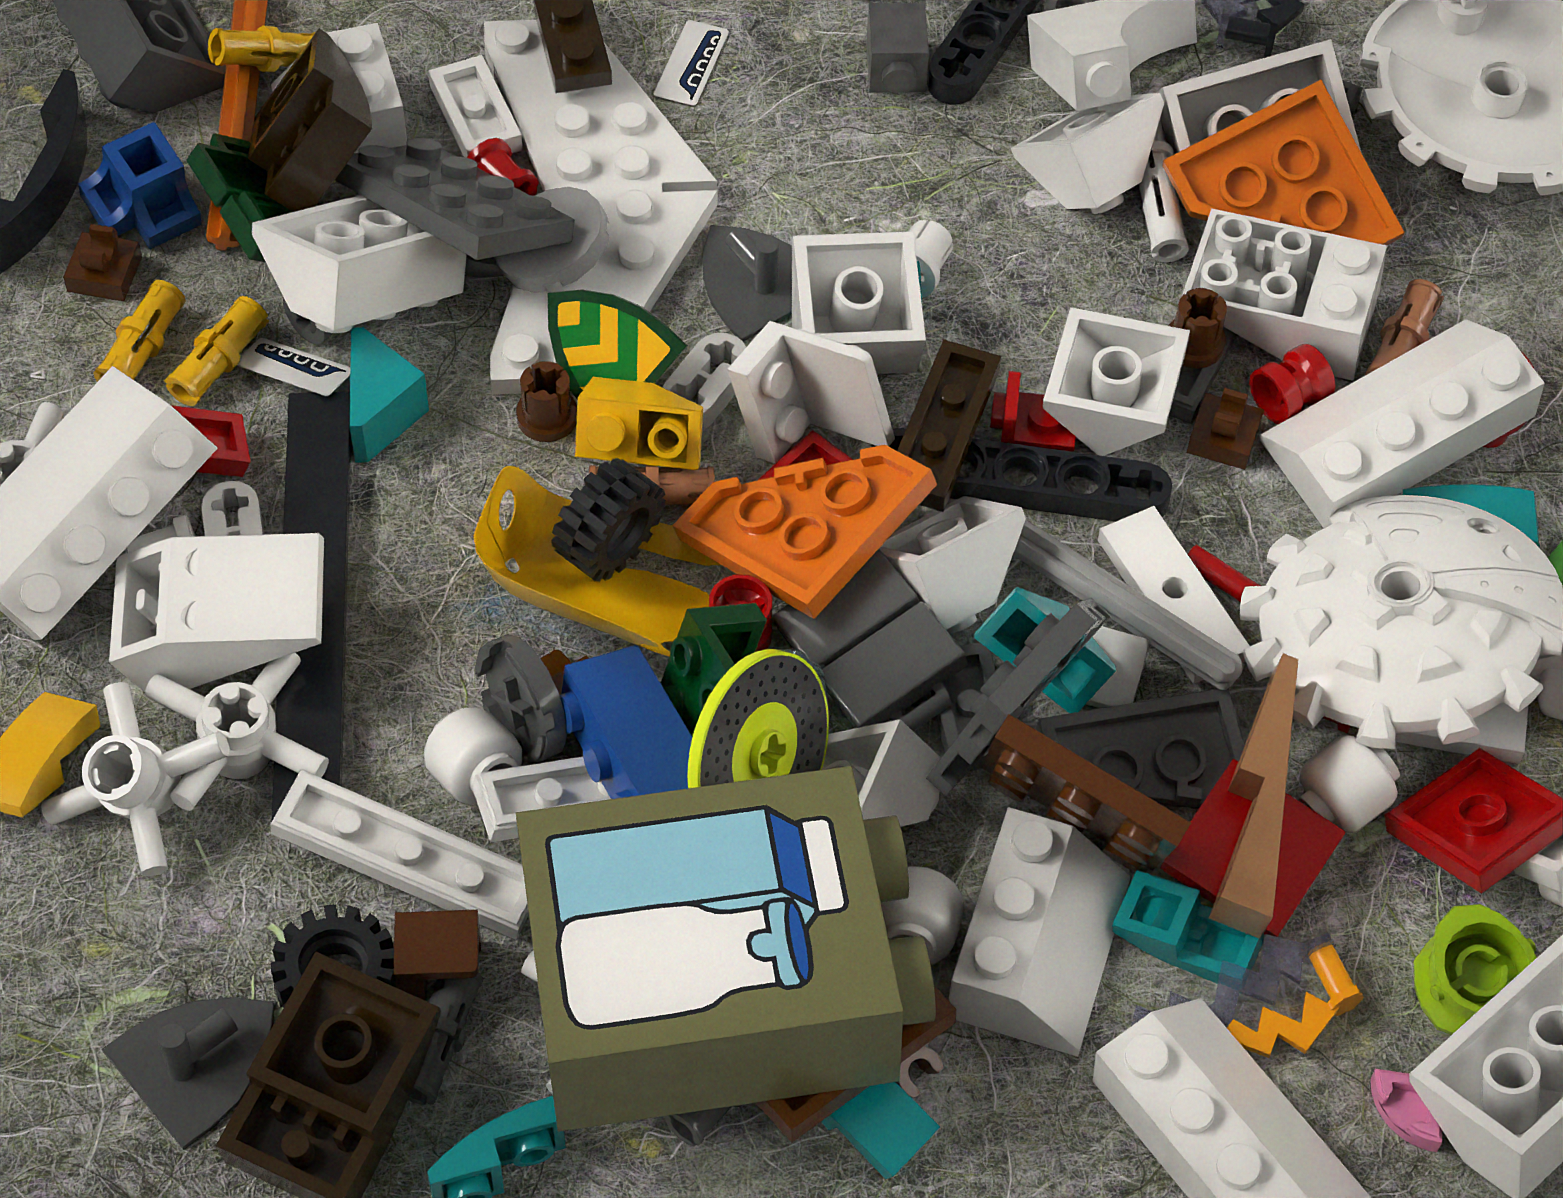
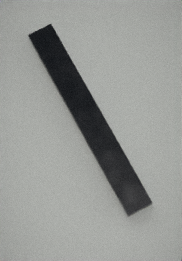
M333 392L329 396L318 393H289L283 534L319 533L324 538L321 644L295 652L300 657L301 662L276 696V733L328 758L329 763L322 779L342 787L351 466L350 392ZM275 761L272 821L299 774Z

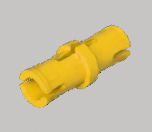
M263 25L257 31L215 28L211 31L208 39V55L210 61L215 63L216 66L248 65L256 66L262 72H275L279 67H289L298 58L316 32H280L277 27Z
M155 280L151 283L147 294L133 315L123 318L115 331L116 341L93 373L97 382L112 366L134 380L149 356L153 358L159 354L165 343L163 337L165 331L186 302L185 296L176 286L164 280ZM145 330V332H144L143 335L141 336L140 340H139V341L136 343V345L134 346L135 342L137 341V339L139 338V336L141 335V333Z
M247 296L238 297L228 312L212 329H204L194 339L195 348L166 377L164 382L167 383L166 388L169 393L182 404L195 406L207 389L223 372L230 373L239 364V354L257 333L269 323V320L266 319L268 314L264 308L252 298Z

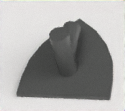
M710 225L703 248V281L711 305L730 331L743 342L758 334L769 321L778 323L792 315V245L772 235L742 227Z
M238 997L196 1000L155 1014L130 1028L102 1048V1052L184 1150L213 1129L242 1100L251 1084L246 1073L272 1029L274 1002Z

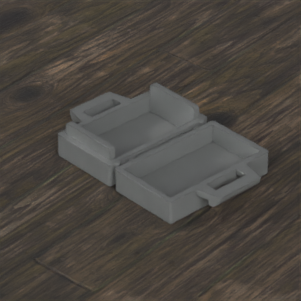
M880 549L873 554L815 619L789 604L772 616L779 632L798 656L806 660L813 667L821 680L823 688L855 728L885 723L888 720L895 721L901 719L912 731H915L952 705L943 682L968 666L965 653L928 607L923 602H919L917 594ZM930 691L936 694L904 716L901 712Z

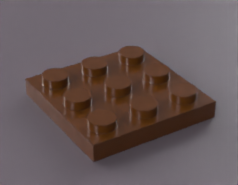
M1008 714L995 735L981 767L992 774L988 783L996 790L1018 802H1023L1026 795L1049 808L1045 816L1046 818L1072 825L1081 833L1085 830L1104 841L1107 845L1103 852L1120 865L1133 871L1139 870L1141 865L1153 871L1178 846L1191 822Z

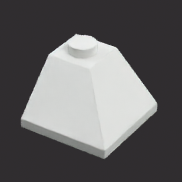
M1160 92L1131 95V100L1075 111L1011 148L1014 158L1066 209L1090 208L1093 214L1102 213L1120 205L1124 201L1122 193L1142 182L1164 101Z
M963 496L946 505L944 512L936 510L895 531L879 549L914 590L919 602H923L947 632L951 634L973 625L977 620L975 614L996 603L1026 518L1022 507Z
M901 719L830 733L828 735L827 751L822 770L852 766L863 820L896 815L900 827L927 821L939 801L940 790L926 778L941 757Z

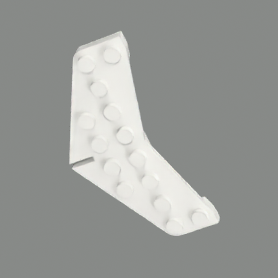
M484 21L486 60L493 77L499 81L513 118L522 134V140L543 191L562 187L587 190L599 201L609 221L606 228L609 234L607 248L596 265L580 279L566 286H562L559 281L551 285H545L548 291L536 293L513 286L490 355V381L492 395L521 394L520 378L526 368L530 367L532 369V364L541 361L556 363L548 331L547 293L584 289L614 294L638 304L650 312L717 207L718 190L717 180L606 44L605 48L612 70V85L555 93L537 21Z

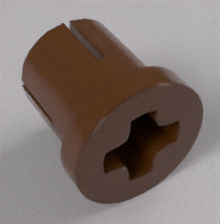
M1195 288L1187 291L1186 294L1184 293L1179 299L1176 317L1168 325L1190 330L1182 366L1205 368L1215 364L1223 355L1226 344L1223 326L1227 305L1221 296L1218 297V293L1213 290Z
M537 362L531 365L532 369L530 367L526 368L520 378L521 398L516 407L517 424L523 434L535 441L554 442L563 439L574 430L577 424V405L574 398L570 395V380L566 370L563 371V367L554 362Z

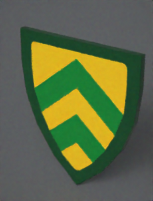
M584 289L547 293L548 331L555 361L563 367V371L566 370L568 373L570 391L577 400L592 377L656 384L688 347L665 323L645 308L614 294Z

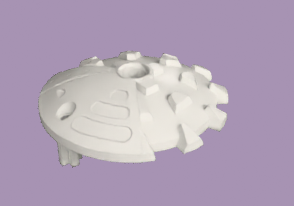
M1395 0L1375 20L1367 33L1360 55V65L1377 72L1378 88L1364 90L1366 111L1371 119H1390L1398 132L1404 137L1398 144L1400 154L1418 167L1424 165L1431 158L1447 168L1464 174L1462 179L1464 187L1476 192L1489 194L1496 189L1497 182H1534L1539 195L1563 192V0Z
M1395 495L1366 498L1347 504L1336 510L1331 517L1328 516L1330 526L1316 532L1304 541L1287 533L1278 539L1270 547L1267 555V562L1276 566V569L1273 571L1266 586L1245 587L1242 593L1240 620L1260 621L1261 642L1243 650L1247 667L1255 681L1270 677L1283 653L1299 659L1293 719L1311 729L1324 716L1340 723L1357 727L1359 731L1355 743L1373 748L1395 749L1396 733L1437 730L1442 745L1460 742L1479 735L1480 729L1473 718L1488 712L1502 702L1519 713L1533 702L1543 690V685L1529 676L1540 653L1562 656L1563 585L1547 556L1529 537L1505 520L1482 509L1448 499L1429 496Z

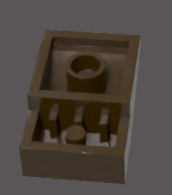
M320 28L255 116L248 155L250 161L268 172L265 195L291 212L316 206L372 130V115L369 103L358 77L329 34Z
M315 952L249 1067L246 1075L251 1084L215 1145L225 1163L299 1198H362L389 1144L415 1085L441 1015L440 1007Z

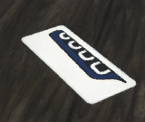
M688 20L657 84L654 96L695 106L729 31L713 25Z
M265 338L258 339L240 356V362L237 365L324 396L331 395L350 376V367Z

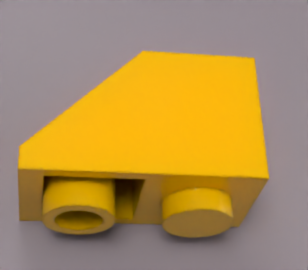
M592 377L578 396L575 457L608 461L619 458L627 463L698 470L701 457L703 407L654 383Z

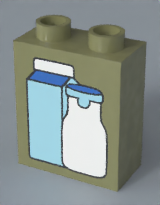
M852 766L515 812L558 1132L900 1081L903 1026L935 1021L936 1006L933 977L927 947L922 935L888 940L881 902L908 899L909 877L903 835L896 815L863 820Z

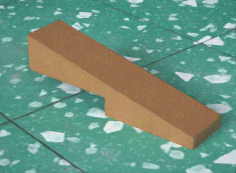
M1284 653L1269 679L1228 788L1229 792L1251 800L1252 803L1209 919L1259 939L1273 918L1299 660Z

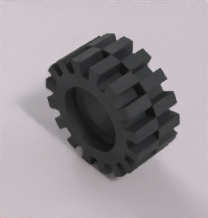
M619 458L612 459L610 464L607 462L602 463L598 467L597 475L590 472L584 478L585 486L581 490L575 488L569 497L573 501L569 506L562 507L558 516L563 518V520L554 524L552 531L556 535L551 540L552 546L555 548L554 551L597 582H600L601 579L606 581L612 578L614 570L620 573L626 568V560L629 557L634 560L640 553L638 547L643 541L648 543L653 535L650 532L651 527L658 525L662 517L658 512L665 508L664 490L623 459L621 461Z
M336 904L324 906L326 918L316 920L312 909L301 914L302 929L297 928L290 922L283 929L286 943L276 940L272 950L275 961H270L271 974L280 1007L284 1008L315 952L325 956L334 954L354 956L363 967L362 973L396 987L394 979V947L392 937L387 928L381 931L379 919L371 913L362 921L359 908L349 905L347 906L345 917H338Z

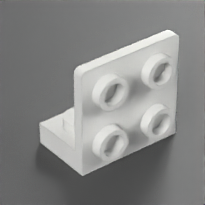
M769 321L727 369L757 458L776 464L792 444L802 437L809 424L876 446L884 444L890 446L895 440L872 356L855 345H845L814 335L804 329H794Z

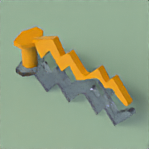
M1328 932L1313 938L1306 944L1265 934L1259 972L1257 973L1222 960L1215 1001L1213 1004L1208 1005V1007L1245 1050L1270 1058L1277 1037L1306 1054L1332 1018L1353 1010L1364 996L1357 985L1353 984L1335 950L1336 944ZM1303 963L1313 965L1330 997V1000L1325 1002L1306 992L1301 1022L1262 1007L1257 1032L1233 1019L1239 992L1275 1006L1280 973L1300 984ZM1170 991L1168 1007L1192 1000ZM1136 1005L1131 1026L1152 1011Z

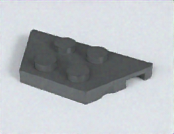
M1092 598L1076 603L1061 620L1052 613L1047 615L1024 642L1026 646L1014 659L1013 663L1017 667L1006 660L980 690L982 694L970 707V710L975 713L974 717L926 779L947 796L990 749L995 735L1008 714L1018 719L1109 620L1111 615Z

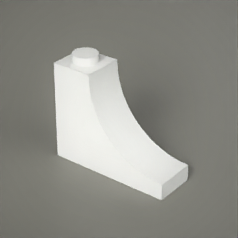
M1099 0L1027 15L1031 69L1076 111L1131 100L1130 72L1135 67L1160 53L1197 43L1195 0Z

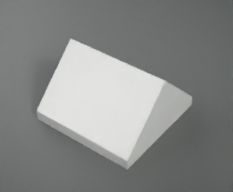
M1070 307L1044 396L1043 409L1100 456H1105L1164 433L1187 349L1190 330Z

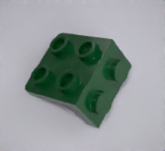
M756 603L686 610L677 638L672 642L670 657L660 683L692 737L701 711L714 687L731 667L744 657L754 653L767 619Z

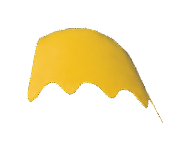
M504 467L490 491L473 535L476 553L495 582L510 594L536 607L670 657V651L665 649L662 643L673 642L677 638L687 609L709 607L708 593L666 576L631 568H625L620 573L614 570L612 578L606 581L604 579H601L600 582L594 581L554 551L555 548L551 543V540L556 536L552 533L554 524L563 520L558 515L562 507L569 506L572 500L549 492L518 467ZM510 490L514 497V512L509 527L503 530L499 521L500 503L505 492ZM660 522L658 525L651 527L650 532L653 535L648 543L643 541L638 547L639 549L669 558L705 566L721 565L680 541L672 525ZM511 558H514L519 566V571L516 573L511 572L506 567Z

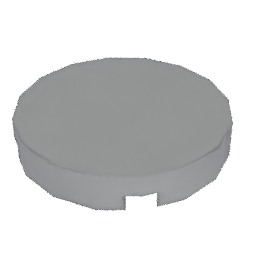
M562 187L548 189L535 195L548 199L552 203L551 207L575 219L573 240L569 243L495 256L498 267L516 288L536 293L548 291L545 285H551L558 281L562 286H566L580 279L596 265L607 248L609 234L606 228L609 221L599 201L587 190Z

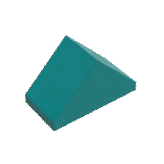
M357 327L351 329L350 432L355 463L369 462L429 411L425 374L364 327Z
M1015 587L974 633V638L1004 662L1008 660L1017 667L1013 661L1026 646L1024 642L1034 629L1050 613L1061 620L1070 608L1063 603ZM1092 637L1042 692L1068 713L1079 712L1116 672V666Z

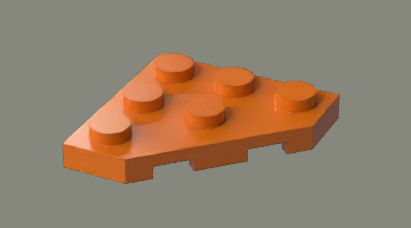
M1321 79L1163 160L1162 166L1190 217L1207 222L1212 208L1382 245H1389L1401 239L1405 233Z
M884 444L861 449L860 458L826 465L824 459L820 458L774 468V477L741 484L737 476L715 481L672 526L679 540L736 574L750 575L760 579L768 586L773 596L815 619L937 486V483L930 468Z

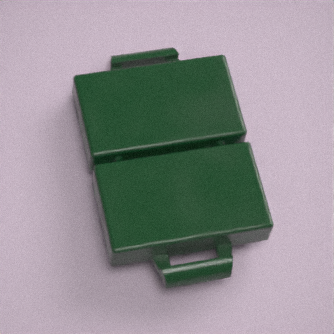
M213 133L210 145L197 143L186 161L214 205L221 208V216L250 260L266 263L252 236V223L292 212L265 195L268 172L248 159L250 142Z

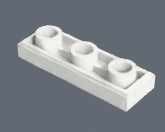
M1155 506L1100 528L1098 542L1127 585L1237 654L1242 660L1241 664L1246 662L1243 650L1250 647ZM1181 665L1193 684L1204 680Z

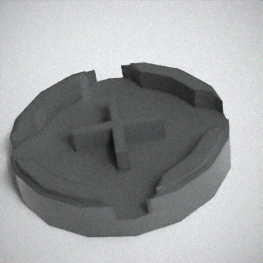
M506 634L487 642L479 649L475 665L477 677L486 674V681L489 689L481 692L484 710L491 713L515 736L522 748V755L527 754V763L538 764L556 756L563 751L566 742V719L558 690L547 667L534 649L518 636Z

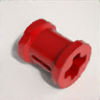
M487 139L479 143L467 156V158L477 162L479 169L493 176L512 180L515 188L528 195L535 196L537 194L539 180L530 170L521 169L511 158V148L503 139Z

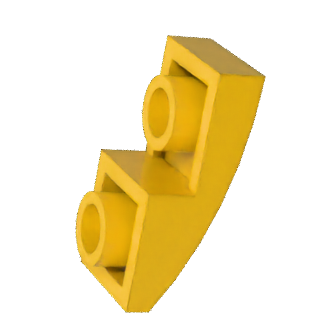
M44 692L13 721L0 737V812L23 818L65 783L60 760L73 752L79 744L101 727L97 705Z

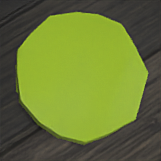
M1481 904L1453 906L1435 926L1434 936L1425 944L1413 962L1414 989L1421 1009L1437 1030L1452 1035L1537 958L1534 953L1536 951L1535 943L1530 938L1526 939L1519 929L1502 914Z

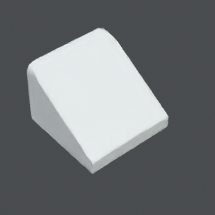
M1102 626L1093 638L1115 664L1116 672L1086 704L1097 708H1105L1133 703L1145 666L1150 642L1143 637Z

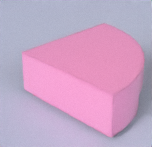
M1375 1069L1371 1077V1092L1375 1106L1385 1123L1398 1136L1410 1144L1427 1151L1438 1152L1442 1144V1129L1409 1082V1073Z

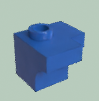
M155 121L103 145V159L100 166L90 177L78 183L80 197L99 225L115 228L118 236L136 228L150 250L202 225L201 212L195 204L186 183L184 165Z

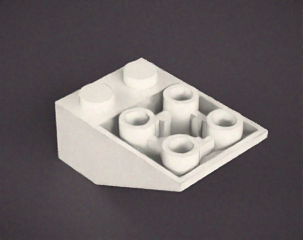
M1211 208L1183 294L1195 288L1213 290L1218 293V297L1221 296L1226 302L1227 313L1224 327L1282 361L1283 356L1288 351L1301 344H1309L1324 355L1330 364L1334 377L1354 381L1380 292L1387 245Z
M319 533L170 537L118 556L116 561L109 663L143 692H145L148 682L155 674H160L191 689L321 644L324 538Z

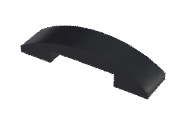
M63 69L40 109L48 141L14 201L0 198V274L21 260L48 234L69 204L81 177L87 151V124L74 71Z

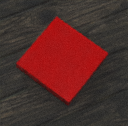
M1478 748L1384 815L1386 832L1482 894L1563 835V798L1483 749Z
M1234 758L1190 821L1191 824L1178 846L1164 859L1160 866V869L1184 885L1200 890V895L1213 904L1252 803L1251 800L1228 791L1238 761ZM1286 792L1273 918L1264 931L1265 938L1274 943L1346 833V831Z

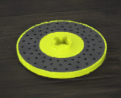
M766 649L744 657L726 672L708 697L694 730L688 760V788L822 770L829 735L828 704L821 680L806 660L798 655L782 650Z

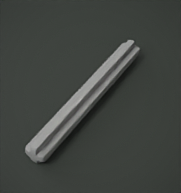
M1025 520L1013 556L1079 599L1085 601L1092 598L1111 615L1110 619L1136 636L1149 640L1150 645L1216 688L1227 690L1240 677L1243 666L1241 664L1242 660L1237 654L1031 522Z

